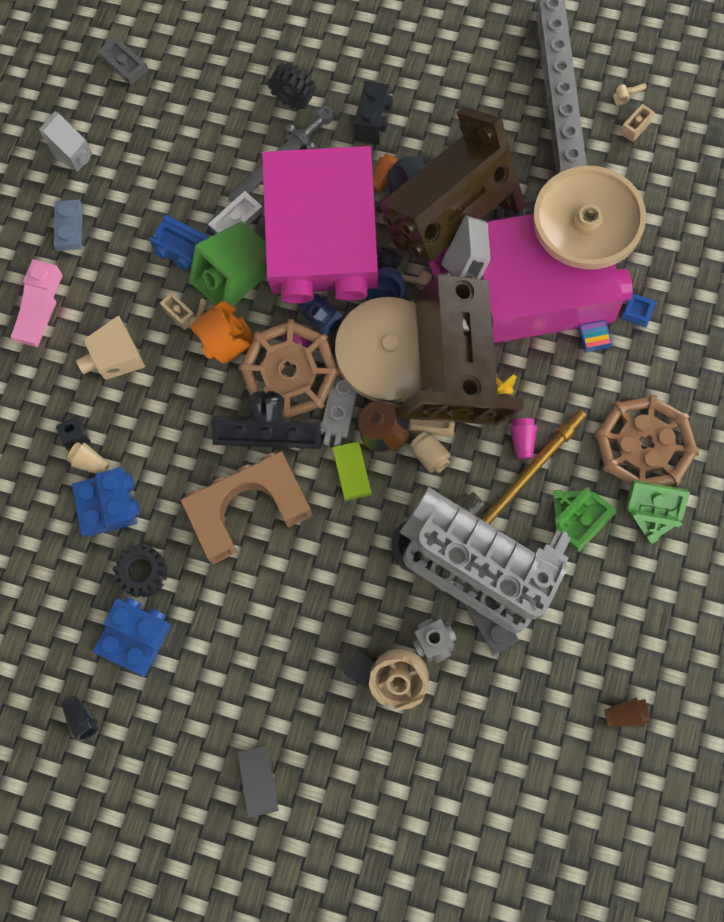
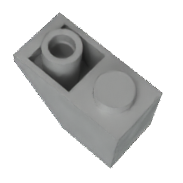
M465 215L441 265L456 277L476 276L478 279H481L490 262L488 223Z

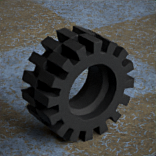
M290 63L278 65L268 81V89L271 90V94L276 95L278 101L282 100V104H289L290 108L294 109L296 107L297 110L307 107L315 93L316 86H314L315 81L311 80L312 77L309 74H304L305 70L301 69L300 71L297 65L292 67Z
M137 544V547L133 545L128 546L129 550L125 551L123 549L120 552L122 556L120 558L116 557L114 560L117 563V566H113L112 570L116 574L113 575L114 580L118 582L117 585L122 590L134 597L139 598V596L145 598L148 597L149 593L154 595L157 593L156 589L158 587L162 588L164 586L162 583L163 579L167 580L165 571H168V568L164 563L166 562L165 559L149 545ZM138 561L148 562L151 568L149 576L142 581L133 580L130 574L131 567Z

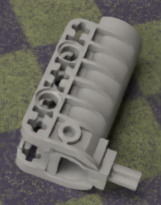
M430 487L426 489L400 531L402 535L411 540L403 555V561L410 570L512 633L523 631L532 619L541 617L547 611L566 572L568 557L563 555L571 539L568 537L567 532L563 531L561 533L556 530L549 545L546 544L542 549L538 548L533 552ZM418 551L421 553V560L414 562L413 554ZM430 560L434 561L429 569L425 568ZM440 565L448 570L449 577L446 579L439 577L435 572L436 566ZM455 575L458 576L457 582L452 585L450 582L455 578ZM466 582L470 584L469 589L471 591L468 593L463 592L464 587L462 585ZM479 591H482L483 593L480 595L478 600H476L475 597L477 596V593ZM486 596H490L498 602V609L492 610L485 604ZM506 606L508 608L505 610L506 613L503 616L500 615ZM515 613L520 615L519 621L521 622L517 625L513 623V617L511 616Z

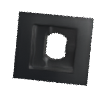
M79 415L56 425L62 444L68 451L71 450L76 442L80 444L91 442Z
M357 651L346 668L344 675L366 688L375 662L370 660L365 654Z

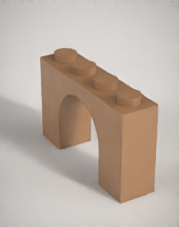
M282 451L277 454L275 452L267 454L257 464L242 466L232 476L217 478L211 483V486L205 489L192 490L186 495V498L181 500L203 550L212 564L238 553L226 528L224 514L230 500L243 491L259 490L271 496L277 504L288 528L313 516Z

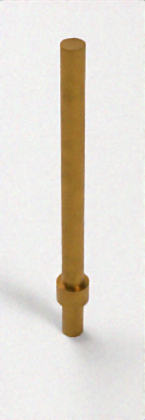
M578 409L566 424L562 423L555 431L556 435L480 518L481 520L490 525L555 451L574 436V430L587 417L582 410Z

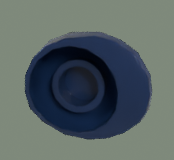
M382 267L378 269V288L367 289L368 296L365 299L369 301L381 297H395L406 300L407 286L405 279L397 269Z

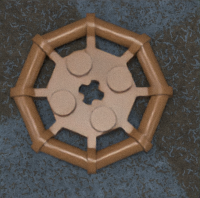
M288 319V322L261 332L256 331L253 334L254 338L242 364L239 365V371L242 372L250 397L253 393L260 391L253 371H259L266 386L263 389L266 395L270 391H275L284 397V417L293 418L317 408L322 409L325 406V400L337 375H340L327 341L328 336L325 333L322 335L298 324L294 319ZM287 334V341L271 346L267 342L270 339ZM294 334L314 343L308 348L293 342ZM263 345L267 349L264 361H262L261 365H253ZM317 348H319L326 368H317L312 353ZM287 362L291 366L296 365L297 370L293 372L294 376L289 377L288 374H282V370L285 369V363ZM317 374H326L315 395L311 390V386ZM307 393L311 398L308 401L291 406V398Z
M651 394L650 397L613 403L612 410L599 430H596L594 433V438L598 441L604 463V472L614 475L630 486L632 480L665 486H678L681 484V478L695 456L699 455L700 450L696 447L688 420L690 416L658 399L657 395ZM647 408V415L631 418L627 413ZM654 410L674 421L668 425L654 416ZM620 418L625 424L619 434L611 433L610 431ZM677 427L680 429L684 446L676 445V436L673 430ZM639 439H650L653 448L647 447L646 450L641 448L642 442ZM609 442L616 443L617 447H619L620 457L615 460ZM672 455H682L675 468L671 469L667 463ZM624 463L638 471V477L620 467V465ZM650 470H661L664 474L645 479V473Z

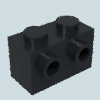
M364 81L354 121L356 141L380 145L382 134L387 131V113L392 110L393 96L389 94V84Z

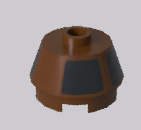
M378 400L369 403L363 408L358 424L360 439L367 448L374 452L384 453L392 450L397 451L405 445L410 437L409 430L411 424L410 419H398L397 407L400 404Z

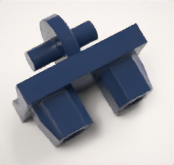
M318 293L312 301L297 304L303 309L301 314L322 334L325 333L327 335L329 332L334 331L341 322L343 315Z

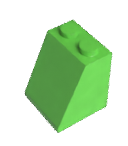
M243 221L195 245L189 282L214 305L225 301L233 307L267 276L266 242Z

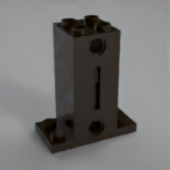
M465 106L456 113L463 136L380 203L383 220L392 235L391 241L396 248L403 249L412 253L417 258L420 257L431 262L451 245L465 215L481 220L497 205L516 213H520L526 208L501 117Z
M450 273L438 274L416 295L421 389L397 407L398 419L499 425L522 411L524 404L523 398H513L511 394H497L488 280L478 279L476 276L456 277Z

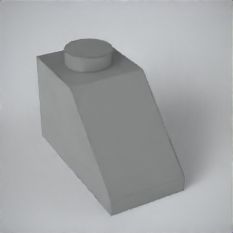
M54 111L39 129L57 160L77 172L83 165L88 163L93 153L87 141L58 112Z

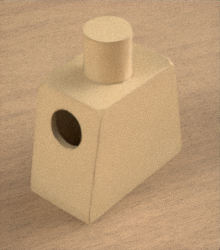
M120 316L115 317L85 338L84 343L89 354L76 360L83 374L97 368L104 379L114 378L146 367Z

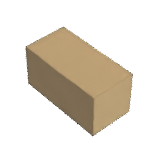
M642 104L623 124L620 134L634 142L652 122L655 112Z
M172 292L160 302L162 309L181 328L186 330L190 326V318L195 316L194 313Z

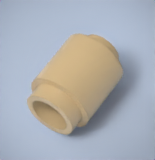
M423 432L410 444L414 456L430 473L435 470L439 473L449 465L450 461L448 458L450 453L433 435Z

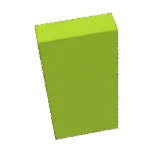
M359 441L332 447L345 501L372 495Z

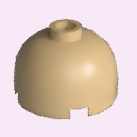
M392 649L380 655L371 669L369 687L372 695L382 705L385 706V703L394 705V709L397 710L411 709L423 701L428 689L429 673L426 664L416 653L408 649Z

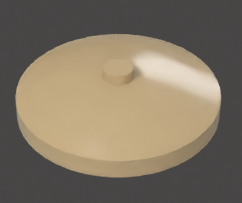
M598 166L573 167L552 177L541 189L536 199L533 213L534 230L543 248L556 260L580 269L606 268L625 259L638 245L646 224L645 205L636 187L621 174Z
M395 297L375 298L354 308L341 323L335 342L336 363L345 382L361 396L373 401L397 403L406 401L407 398L413 396L421 389L416 304Z

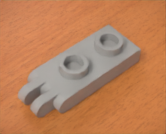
M336 378L329 392L322 422V434L325 435L324 445L330 446L332 436L336 437L334 447L341 446L342 438L348 439L358 393L345 380Z

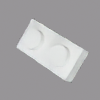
M244 191L208 224L209 228L217 234L240 221H243L248 226L264 212L263 207Z

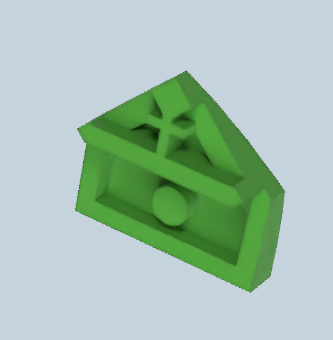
M632 480L626 508L649 542L653 544L659 540L658 537L675 526H682L680 521L683 519L690 492L687 489Z
M585 488L582 491L568 492L553 490L556 530L561 533L563 531L567 532L568 537L571 538L568 544L577 552H580L616 514V508L595 492H590V488Z

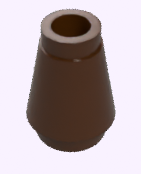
M636 697L604 709L608 727H644V724L651 723L646 699L638 700Z

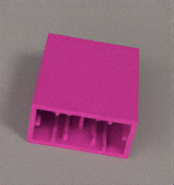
M371 146L262 152L267 279L272 294H281L283 302L292 304L310 302L314 299L313 292L335 291V298L343 301H355L366 298L368 296L367 289L378 288Z
M533 214L487 222L490 262L481 279L488 280L493 343L578 329L579 325L606 320V323H613L618 316L623 301L632 299V281L627 268L616 270L614 264L601 269H580L556 260L539 242L534 230Z

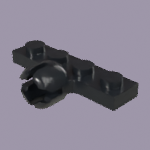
M265 390L253 393L249 400L250 416H213L211 419L213 445L321 449L322 421L318 419H290L284 417L282 396L275 391H270V398H267V400Z

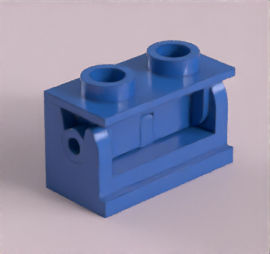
M165 214L153 238L149 237V241L153 247V252L162 259L169 258L179 268L187 271L188 269L191 270L195 245L208 239L209 236Z

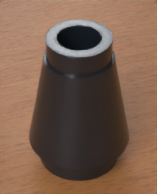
M71 696L61 703L71 737L81 742L89 739L98 731V721L77 696Z

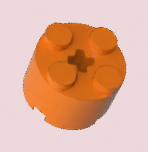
M225 301L216 304L190 324L192 331L203 343L201 350L209 359L214 357L222 364L229 363L246 351L253 341V335L242 317L237 319L232 313L235 309Z

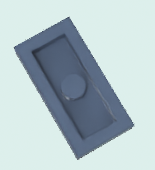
M80 199L55 201L54 247L57 251L82 249V203Z

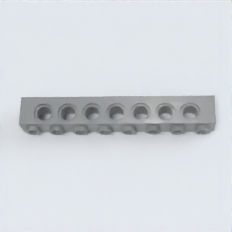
M539 0L536 19L555 173L557 175L564 170L578 166H587L565 0Z

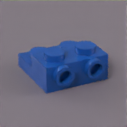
M123 467L95 474L96 478L72 484L80 531L84 538L138 524L136 515L140 514V509L136 498L133 499L131 489L135 488L134 480L131 473H127Z
M126 597L124 601L116 598L103 623L106 627L93 652L145 677L172 625L164 621L166 615L151 608L149 613L139 609L141 603L129 597Z

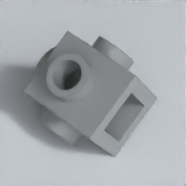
M433 618L417 626L419 630L415 631L416 640L412 643L419 657L424 656L427 663L432 660L438 663L451 656L450 651L454 649L453 641L456 640V636L449 624L444 626L441 619L434 622ZM438 634L440 641L433 644L429 641V636Z

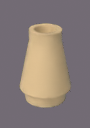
M76 442L67 456V461L71 463V467L95 474L107 471L110 466V462L102 458L86 443L80 444Z

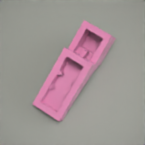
M32 259L23 280L25 285L21 307L11 334L13 341L38 348L57 303L54 295L63 276L57 265Z

